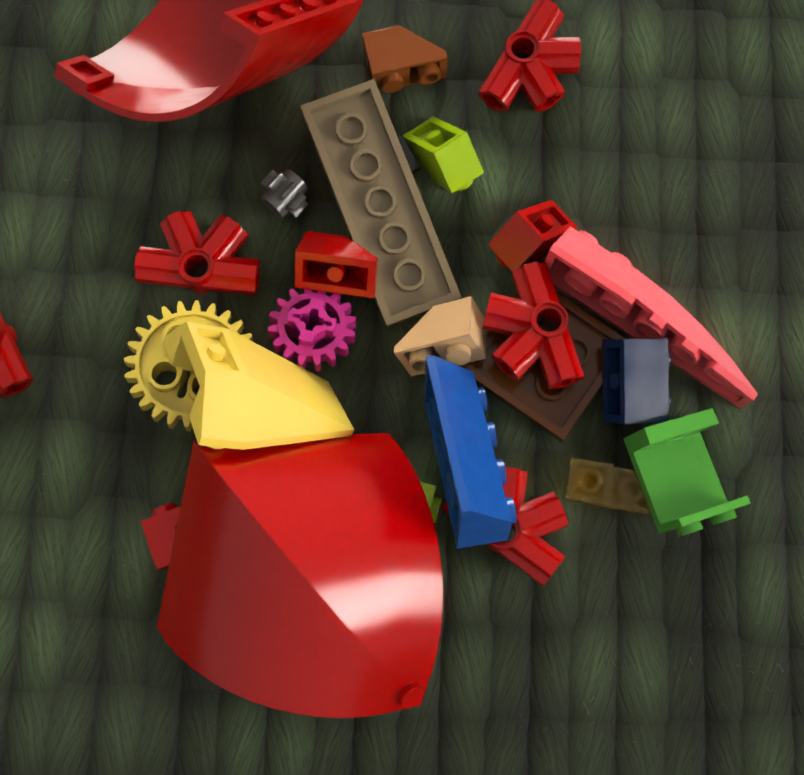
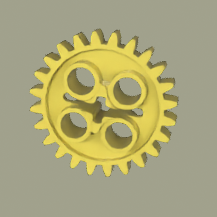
M195 300L191 311H186L183 303L179 301L177 313L172 314L163 306L161 307L163 319L158 320L148 315L147 318L151 328L149 330L141 327L135 329L141 342L128 341L127 344L129 349L136 355L124 357L126 366L134 369L125 373V378L128 383H137L129 391L133 398L143 397L138 404L141 410L144 412L154 407L151 416L155 422H158L167 415V424L171 429L176 426L179 420H183L186 432H190L192 428L189 415L197 396L194 393L199 383L195 372L191 371L187 392L183 398L178 397V393H180L186 383L188 373L177 366H171L163 343L165 335L185 322L227 328L239 335L244 329L242 320L230 325L231 311L227 310L218 317L214 303L204 312L201 311L198 300ZM251 333L241 335L253 342ZM164 371H172L177 374L175 380L168 385L156 383V378Z

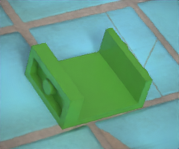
M713 408L645 427L623 438L659 534L673 529L676 530L678 537L703 529L701 520L710 518L712 525L722 523L737 517L734 509L751 504L748 495L728 502L700 433L719 424Z

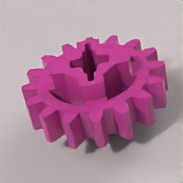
M293 288L290 289V300L287 302L284 299L278 298L276 302L279 312L270 311L269 314L270 323L273 325L268 327L270 339H275L272 342L275 353L284 351L283 358L290 362L297 359L298 365L304 369L307 363H313L316 372L321 370V362L327 361L332 367L336 366L335 355L339 354L340 356L347 357L349 353L347 344L355 343V332L352 330L356 328V317L349 316L351 314V304L348 302L340 305L341 294L334 293L329 297L323 291L315 293L312 290L304 289V293L299 295ZM326 310L332 313L335 318L329 317ZM312 325H315L313 331H310ZM286 332H289L290 337L298 340V346L288 338Z

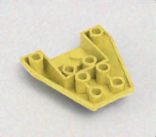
M185 322L165 335L163 343L171 366H177L186 371H194L200 385L189 415L198 445L213 449L231 448L245 450L352 436L354 428L331 385L323 378L227 328Z

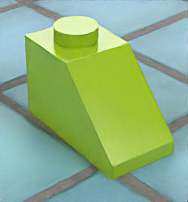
M432 116L403 135L415 157L435 184L450 193L468 188L475 178L484 173L468 133Z

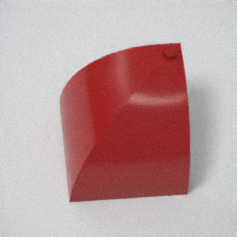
M160 0L150 14L122 41L93 58L81 55L58 62L54 77L70 87L71 91L75 94L83 96L101 108L120 116L150 122L186 118L293 73L314 61L346 32L357 16L364 0Z
M389 433L352 434L349 437L241 450L231 448L213 449L198 445L197 440H194L157 623V629L165 642L186 664L212 683L244 699L273 709L315 717L354 718L385 714L420 706L433 670L441 634L443 612L442 569L438 539L426 495L409 459Z

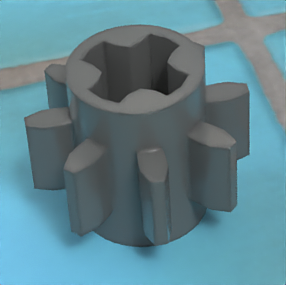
M286 169L283 174L281 172L277 174L272 170L260 183L264 188L262 190L264 194L260 200L279 218H283L286 214L289 215L290 213L296 218L308 205L305 201L307 197L304 195L308 191L307 185L297 174L289 169Z

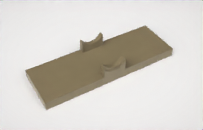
M375 79L300 105L301 113L336 199L337 208L342 216L349 238L378 258L376 295L374 299L385 327L389 328L426 314L435 305L461 299V294Z

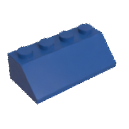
M435 355L426 356L424 404L456 548L507 541L511 525L517 522V514L513 498L505 497L503 485L506 484L507 478L504 462L502 459L495 458L493 447L497 446V438L493 422L486 423L484 411H487L484 387H477L474 372Z

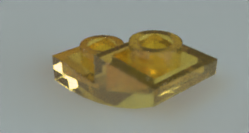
M572 458L566 500L646 516L650 514L648 503L635 470L613 467L614 464Z

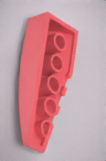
M571 226L552 245L545 262L556 289L633 339L668 338V350L671 356L670 363L741 409L755 400L758 393L732 358L702 324L670 294L634 268L627 257L617 252H609L600 246L597 239L590 233L582 230L577 231Z

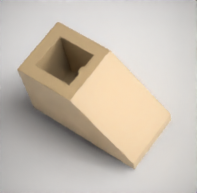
M471 296L435 305L394 346V354L411 376L425 374L426 356L435 355L456 365H465L470 362L486 359V330L482 329L485 318Z

